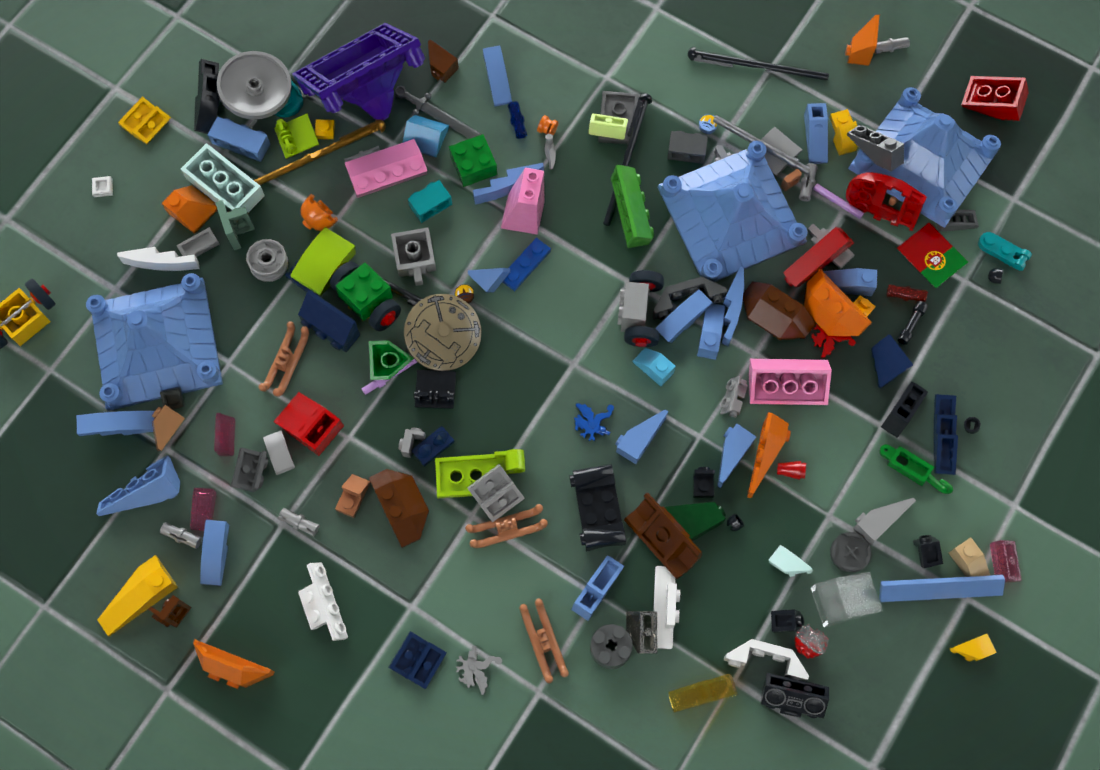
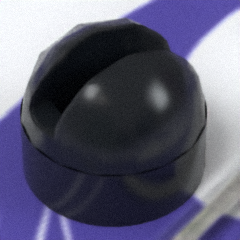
M992 269L988 274V279L992 283L1001 284L1003 269Z
M969 417L965 420L964 429L967 433L975 434L980 430L981 423L979 419ZM971 422L975 423L973 430L970 429Z
M735 513L727 520V526H732L731 531H738L744 527L742 519Z

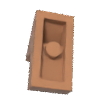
M352 474L341 487L343 493L335 510L354 518L371 482Z

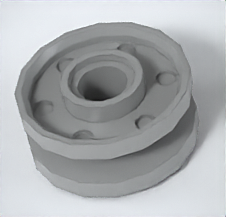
M272 239L257 241L249 248L246 255V261L251 273L258 280L273 282L280 279L288 269V257L284 247L278 241Z

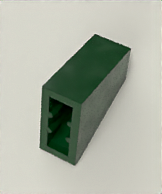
M715 502L665 507L690 535L689 538L692 541L723 524L726 519L724 517L726 516L725 511L720 505L717 506Z

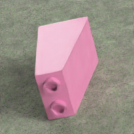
M524 168L508 193L501 224L502 229L538 235L545 202L543 170Z

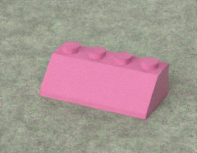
M415 139L345 162L357 198L427 174L425 162Z
M750 359L749 403L828 405L832 372L828 360Z

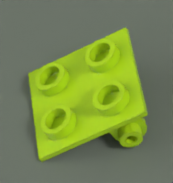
M308 114L288 122L283 119L276 121L274 129L286 159L319 145Z

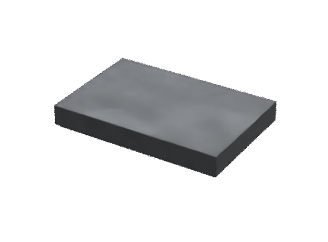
M603 91L601 115L626 118L628 123L624 140L598 136V142L628 145L630 136L628 137L627 134L637 106L639 94Z

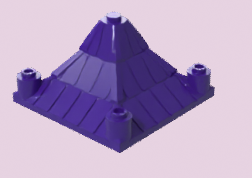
M384 23L292 73V75L298 82L304 95L312 96L316 94L319 96L327 112L336 113L340 111L343 105L342 100L358 105L375 120H385L389 117L392 110L393 88L403 68L402 64L406 61L408 66H413V68L419 67L423 64L425 56L420 48L421 43L417 37Z

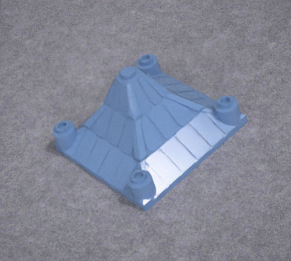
M909 87L903 91L899 101L876 130V132L904 143V163L893 171H889L877 166L859 149L848 169L857 175L873 172L903 180L927 196L921 214L945 228L998 152L1001 141L994 135H987L982 141L976 139V137L963 131L949 115L934 113L918 103L921 98L920 92L915 88ZM894 188L887 190L888 194L904 202L905 197L901 196L902 192Z
M753 141L747 149L680 177L668 176L657 187L700 277L702 276L716 282L737 273L740 266L747 269L804 245L807 242V228L803 224L796 222L764 157L766 146L761 141Z
M189 273L183 277L180 284L105 300L100 295H93L88 298L86 307L92 314L103 384L99 395L105 402V408L108 411L161 399L160 391L180 387L183 394L223 384L203 277L199 278L198 275Z

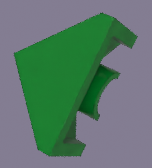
M389 340L369 341L370 380H389L414 358Z

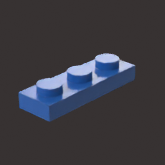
M535 238L509 267L510 273L503 283L515 292L551 252V248L538 238Z

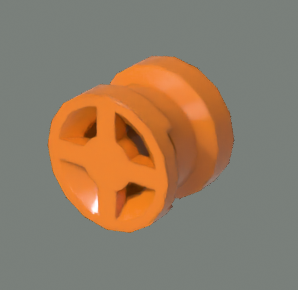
M544 115L539 122L537 132L554 135L558 127V121H552L548 116Z

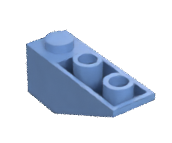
M826 103L807 104L804 121L809 163H828V117Z

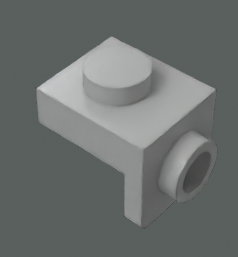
M405 429L404 438H401L399 441V450H401L403 457L411 458L414 439L421 441L426 439V434L422 432V429Z

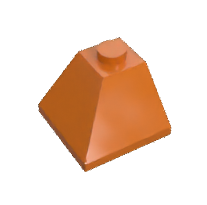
M875 15L852 38L850 45L847 44L845 55L848 56L847 63L869 66L877 47L880 15Z
M192 185L174 190L162 202L167 213L194 234L217 211L215 202Z

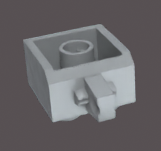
M429 227L391 234L399 277L414 276L416 286L423 285L422 274L436 271Z

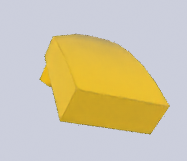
M988 634L950 648L952 653L964 656L965 660L969 662L972 660L978 661L997 653Z

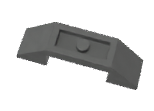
M702 276L665 287L654 308L652 317L654 320H664L673 311L671 300L677 301L685 295L694 294L699 289L714 304L720 303L727 295V288Z

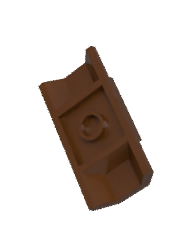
M648 492L644 494V500L636 510L625 517L624 521L676 579H679L689 571L702 557V551L689 538L690 535L664 506L661 507Z

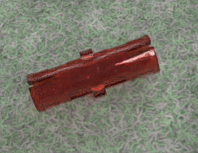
M889 284L886 296L902 298L904 301L916 300L926 302L928 291L913 289L910 286L900 287Z

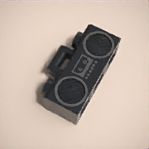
M770 673L766 674L761 695V705H765L770 709L779 708L780 713L801 718L803 713L810 718L819 717L824 719L829 702L828 686Z

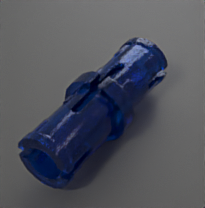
M511 102L508 105L511 115L510 122L514 127L516 138L523 139L527 136L524 125L525 119L521 114L519 102Z

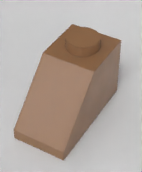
M166 405L162 408L158 406L152 414V417H154L152 427L158 451L163 450L185 419Z

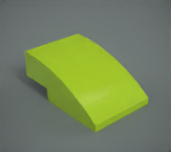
M325 227L303 253L291 273V278L321 296L330 287V280L335 271L356 255L355 245Z

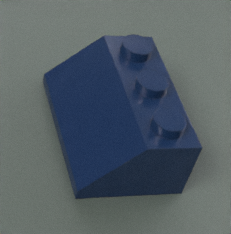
M309 290L298 313L301 319L300 323L309 330L310 328L315 330V334L322 340H329L330 344L338 351L342 349L347 352L360 336L356 322Z

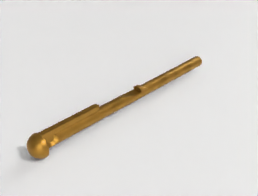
M378 119L371 124L340 137L339 141L314 153H308L303 158L254 181L262 185L378 130L382 133L385 131L386 125L383 120Z

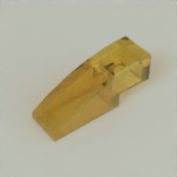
M732 674L701 681L668 692L674 713L738 695Z

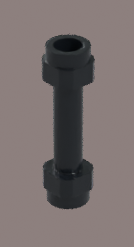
M918 301L915 305L912 317L897 338L901 344L907 345L910 341L914 327L920 316H923L928 308L925 302Z

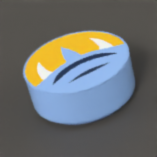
M704 115L701 117L699 129L703 133L711 134L717 129V124L713 122L714 116Z

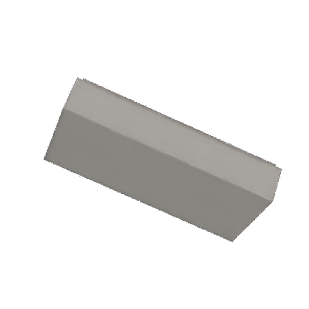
M209 227L176 246L182 256L195 255L198 257L218 246L219 242Z

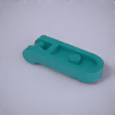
M992 232L983 233L978 240V246L982 251L1019 271L1024 270L1025 262L1032 256L1029 250L1021 249ZM1016 255L1019 259H1015L1013 256Z

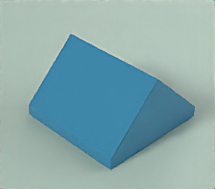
M414 115L406 122L403 142L415 139L421 153L437 158L449 125Z

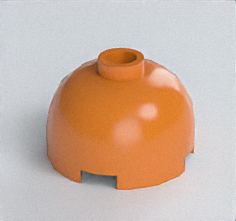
M310 194L301 206V216L304 219L302 223L309 230L313 228L317 231H322L325 227L331 228L338 221V218H333L331 216L333 212L321 200L316 202L314 200L315 196Z

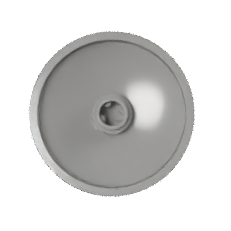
M248 51L233 56L222 66L217 77V90L223 105L233 114L246 119H263L276 114L287 104L291 95L292 84L288 69L278 58L265 52Z

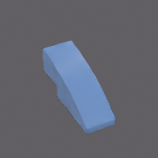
M499 45L484 48L483 58L494 107L510 104L512 99L501 47Z
M699 289L669 314L655 329L668 342L672 343L713 302Z
M206 520L200 584L222 585L228 550L226 543L230 526L226 521Z
M607 555L574 602L571 610L589 621L624 566Z

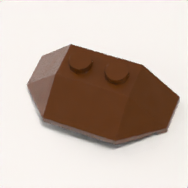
M752 281L743 293V303L747 318L779 340L805 339L816 324L802 304L771 284Z
M385 469L369 477L401 547L403 548L420 540L429 509L413 476Z

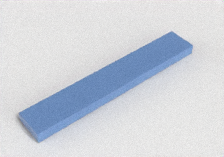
M1003 575L881 581L879 599L881 602L1003 596L1005 578Z

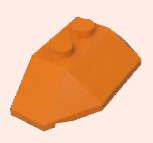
M819 269L807 282L804 307L828 336H859L872 323L822 269Z
M196 639L193 642L203 671L209 673L207 677L218 682L220 678L227 680L226 685L238 689L239 685L246 688L274 674V671Z

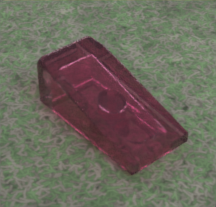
M194 488L190 530L204 531L206 520L213 519L217 493L214 489Z

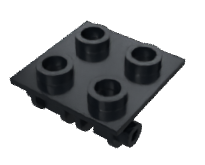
M417 370L416 391H414L415 407L454 409L456 371Z

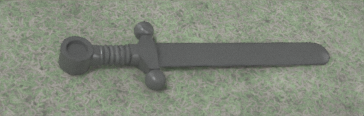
M404 86L396 87L395 93L398 98L407 99L416 105V109L412 111L413 116H418L420 110L469 139L481 135L476 130L428 103L427 101L431 99L430 93H426L423 98L419 99L407 92Z

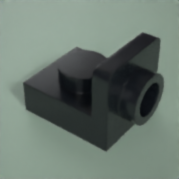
M699 467L694 470L693 498L714 497L715 470H710L709 467Z
M923 535L919 539L913 540L914 545L918 547L922 568L943 564L939 540L931 535Z
M795 609L771 611L772 632H802V627H804L803 615Z

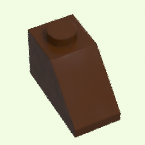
M430 39L428 41L431 74L435 79H440L446 83L459 69L458 59Z

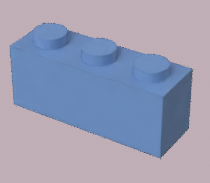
M217 117L208 133L212 144L259 162L262 161L270 146L266 133L260 130H252L244 124H236L228 118Z

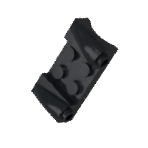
M612 464L574 470L572 475H569L571 487H575L583 531V533H580L581 545H585L586 552L602 547L626 545Z

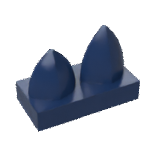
M441 426L411 451L425 467L455 441Z

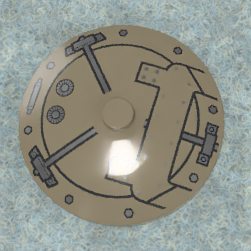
M435 294L422 299L411 309L404 325V340L409 353L419 364L435 371H450L463 366L475 355L481 341V325L476 312L466 301L454 295Z

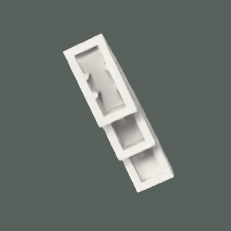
M156 247L117 253L123 264L159 271L200 269L199 261L195 255L179 257L175 251L159 253Z

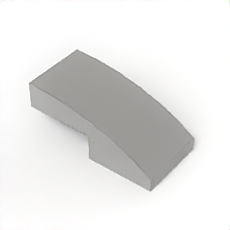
M282 430L263 437L276 475L294 469L295 465Z

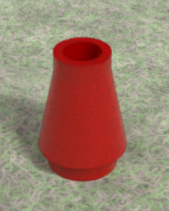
M801 461L778 463L777 475L800 480V478L805 479L806 463H801Z

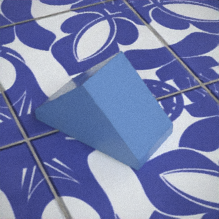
M510 268L468 270V275L486 292H495L510 273Z

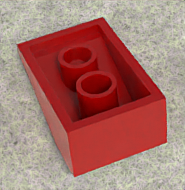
M971 76L961 105L964 108L1000 120L1020 121L1029 93L1026 78Z

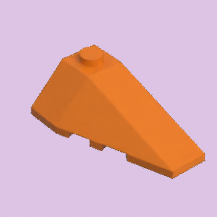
M768 412L762 425L747 498H752L784 443L788 442L790 438L789 423Z

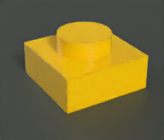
M316 119L315 134L317 139H334L335 121Z

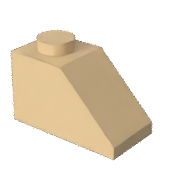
M969 538L949 552V555L966 577L990 575L984 554L972 538Z

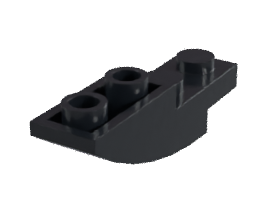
M204 59L199 61L194 131L208 134L217 118L219 106L217 90L219 63Z

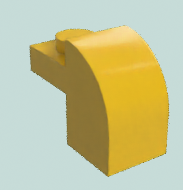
M848 109L831 113L829 118L835 130L833 142L839 156L857 151L858 146L847 136L849 131L857 127L856 121L853 122Z

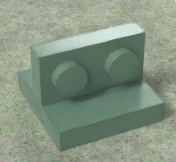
M223 200L215 202L230 244L234 250L240 249L241 245L237 235L255 229L246 208H235L228 212Z

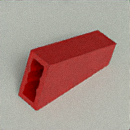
M835 227L783 272L786 276L784 278L791 287L793 285L794 287H800L813 277L819 269H823L854 244L853 240L843 229Z

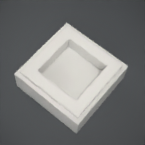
M111 176L92 178V195L94 198L113 196V179Z

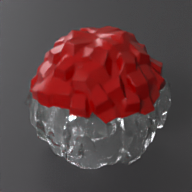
M807 624L796 632L794 640L797 653L809 659L826 652L829 639L819 629L813 631L810 624Z

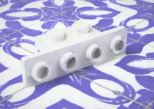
M309 563L307 568L313 584L300 590L298 593L310 628L314 630L327 624L333 641L345 640L348 638L346 627L342 621L339 607L336 604L326 570L322 563Z
M665 566L655 567L652 648L658 649L673 648V628L675 623H679V610H676V602H680V590H677L675 577Z

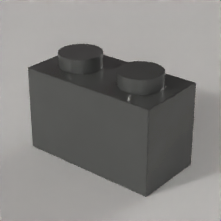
M671 131L667 159L704 164L708 136L701 133L690 134L683 131Z

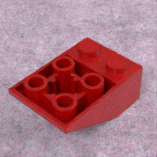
M300 392L295 395L273 421L318 456L344 427L341 419Z

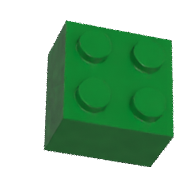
M484 134L449 146L451 160L463 187L498 175L497 164Z

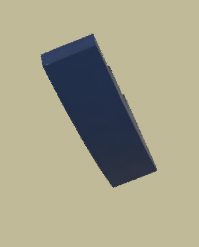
M935 394L933 438L934 469L936 474L956 475L958 435H956L957 415H955L956 396Z

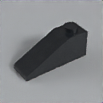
M911 381L881 425V428L898 438L926 397L928 391Z

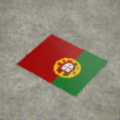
M927 223L897 247L935 288L968 263L930 223Z

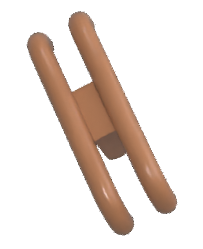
M292 321L287 323L286 335L264 383L259 384L260 391L266 392L271 387L278 370H281L285 374L279 387L273 390V394L276 397L283 395L307 344L309 329L306 326L301 328V338L294 354H292L288 347L294 336L295 325Z
M537 504L532 509L498 518L494 522L487 521L477 525H466L465 529L468 533H477L495 527L498 535L481 540L472 539L470 546L472 548H482L543 530L548 525L546 519L520 529L517 528L516 522L540 514L543 511V506Z
M538 598L535 600V606L543 626L542 629L535 630L527 605L522 604L519 609L546 683H551L553 677L544 653L552 650L562 677H567L569 671L562 657L543 601Z

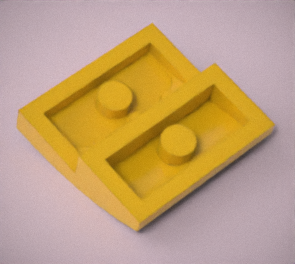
M142 96L118 124L131 135L148 144L168 123L171 117Z

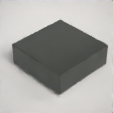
M180 387L160 391L163 406L166 405L171 409L185 406Z

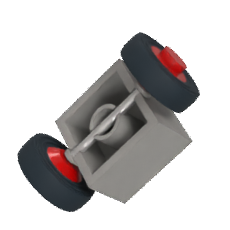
M649 270L635 271L631 273L629 282L625 283V289L621 288L617 325H621V332H625L624 341L629 345L653 347L659 342V332L656 329L646 327L645 321L648 292L660 291L664 286V277L660 273Z

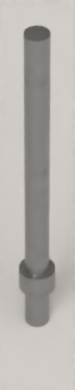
M718 115L714 117L713 122L750 143L761 141L764 143L766 152L787 163L788 167L792 169L798 168L806 175L810 173L811 168L799 162L800 160L796 157L786 155Z

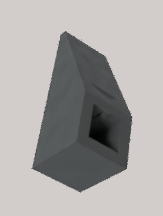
M862 125L847 133V136L877 166L893 171L904 163V143Z

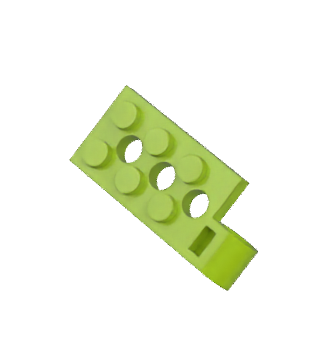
M512 449L486 455L435 458L437 498L473 496L467 488L477 481L470 477L473 471H479L483 476L500 464L507 474L525 472L524 450ZM459 472L462 478L460 481L454 482L451 480V475Z

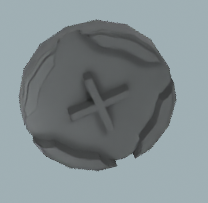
M845 532L839 535L833 541L830 548V556L833 563L840 570L847 573H856L863 570L869 564L872 556L870 544L862 535L855 532Z

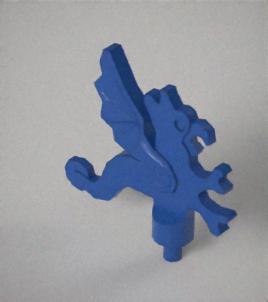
M576 403V407L581 411L583 417L588 420H584L581 415H578V418H574L576 421L575 430L578 431L579 427L581 430L585 429V433H581L580 436L585 438L587 434H590L589 441H595L594 433L602 436L605 434L610 435L611 432L607 431L606 427L600 426V423L603 419L609 418L612 415L613 405L607 406V413H599L594 417V412L586 404Z

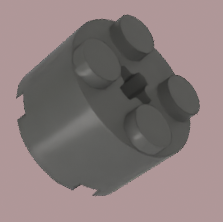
M615 624L604 625L593 634L590 645L591 656L598 665L606 669L620 668L628 661L631 655L632 639L622 626ZM612 642V645H616L614 651H611L610 648L606 649L608 643Z

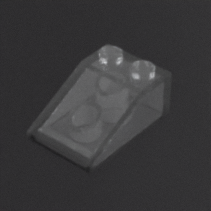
M869 572L834 578L816 583L811 587L823 627L883 611Z

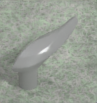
M547 134L545 155L551 170L556 160V149L553 143V135Z

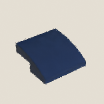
M409 631L388 668L426 689L447 652Z

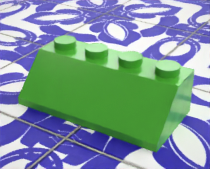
M616 165L611 176V182L627 247L633 248L649 245L654 238V231L652 226H649V211L645 209V195L639 186L641 185L640 175L636 174V170L633 167Z

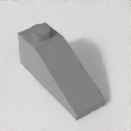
M910 498L871 510L867 515L863 512L855 520L857 525L853 529L872 545L916 500Z

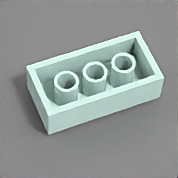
M207 143L181 168L185 178L214 202L223 200L228 212L235 208L245 207L249 213L265 196L259 184Z

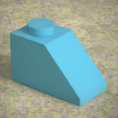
M644 348L632 361L659 386H662L674 374L676 367L664 355L648 348Z

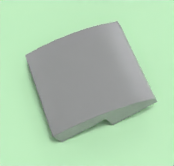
M776 127L771 129L761 139L790 157H797L803 151ZM766 152L764 157L772 173L778 177L787 167V163Z
M500 464L467 487L492 522L525 499Z

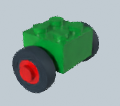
M347 262L340 266L332 275L330 286L338 293V297L363 321L370 317L369 324L374 330L378 332L384 331L399 317L401 307L392 299L391 287L365 262L361 266H358L355 262Z

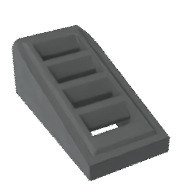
M957 209L953 215V222L950 219L945 228L937 224L938 231L942 232L979 227L975 210Z

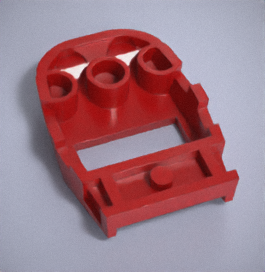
M873 172L862 173L854 177L846 191L848 203L863 213L869 212L873 214V219L878 221L885 219L891 221L890 225L898 227L899 224L907 226L910 228V231L914 230L927 199L926 195L903 180ZM894 188L902 192L901 196L905 197L900 211L883 204L888 189L892 190Z

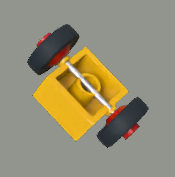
M30 279L25 283L32 298H29L18 288L0 303V349L8 344L3 336V330L19 346H22L51 322L35 304L37 302L50 310L55 306V302L49 296L51 292L44 285L40 286L34 279Z

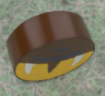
M463 284L456 288L455 296L469 304L474 299V291L471 286Z

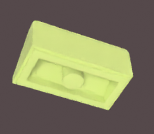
M592 114L589 134L624 140L628 119Z

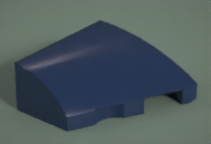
M890 334L871 348L872 357L875 360V372L877 371L878 387L880 389L913 366L912 362Z

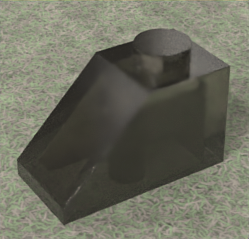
M626 611V631L629 633L637 653L657 654V611Z

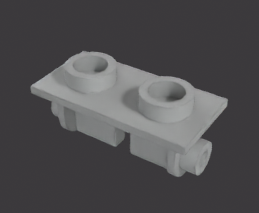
M741 375L733 377L727 382L726 395L721 402V415L729 412V416L736 418L740 414L743 402L738 400L737 397L743 399L748 387L747 381L741 379Z

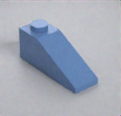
M854 268L823 271L845 294L872 296L877 288V270Z
M713 303L705 311L697 352L698 357L716 360L722 334L724 305Z
M663 410L628 430L624 436L620 435L615 444L617 445L616 453L637 464L667 418L668 411Z
M736 424L734 428L729 427L724 434L726 439L722 449L717 484L719 488L723 486L756 439L755 435L739 424Z

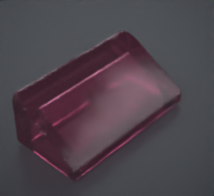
M217 413L214 451L219 456H233L235 418Z
M999 540L990 543L994 574L1003 575L1005 582H1020L1021 574L1015 541Z

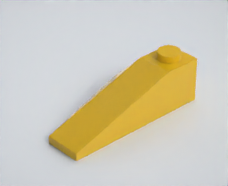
M154 555L136 569L97 619L107 636L114 634L149 609L150 606H153L178 588L157 555Z

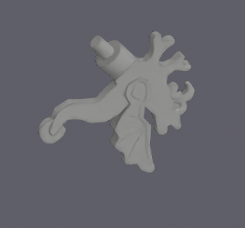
M472 646V651H469L466 661L462 656H459V659L456 660L463 663L461 667L456 666V672H459L461 669L465 671L462 674L464 678L461 679L459 677V681L467 684L468 688H470V685L475 686L473 675H475V681L479 686L481 695H484L485 689L488 687V678L481 670L489 667L492 661H495L496 664H501L502 659L501 657L489 656L484 662L477 661V646Z

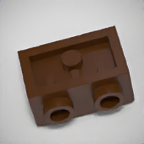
M172 595L171 598L164 602L161 612L152 606L148 610L154 613L151 617L166 627H169L171 624L177 628L191 607Z

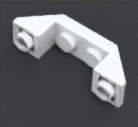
M751 639L724 656V661H727L728 665L740 668L741 665L744 666L747 663L750 650L753 655L759 657L769 655L772 656V660L778 662H785L787 660L784 677L807 681L809 678L808 673L792 649Z

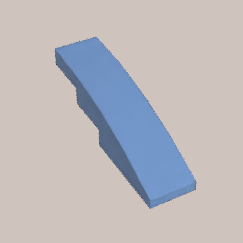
M543 163L508 169L507 177L491 179L490 187L473 190L475 205L508 195L524 168L544 171Z
M741 266L723 303L724 306L729 308L723 320V325L727 326L728 329L721 343L729 346L736 329L743 302L744 268Z
M118 411L76 415L77 435L100 434L101 436L122 433L125 436L153 432L152 421L154 417H152V414L155 411Z

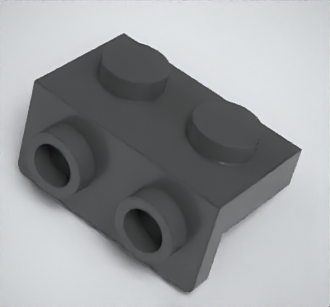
M241 447L230 487L253 493L258 488H261L264 481L262 472L268 464L267 452H257Z

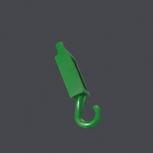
M888 444L880 447V455L889 460L888 466L920 486H923L927 481L941 493L950 494L953 492L951 484L943 479L938 481L931 474L934 466L901 446L897 450ZM901 456L908 460L907 465L903 466L896 461L897 457Z

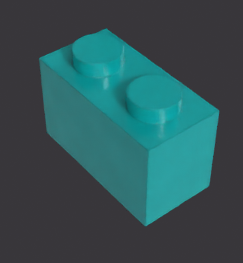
M440 180L429 183L426 188L419 192H414L408 198L409 207L421 223L453 205L451 195Z

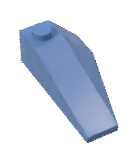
M167 455L146 468L148 472L140 478L133 477L125 489L118 488L99 502L96 514L98 516L160 503L168 498L172 499L177 496L180 489V480L171 458Z

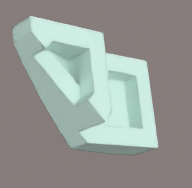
M781 545L768 560L771 565L783 573L789 574L790 577L799 573L807 572V574L813 572V569Z

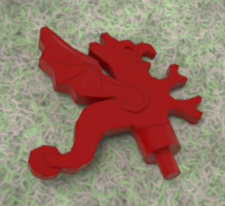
M818 325L814 327V330H820V333H816L817 336H814V333L811 335L815 342V347L818 345L821 348L823 341L826 339L821 356L822 359L827 355H831V351L834 350V341L842 342L849 340L850 346L856 344V341L851 336H828Z

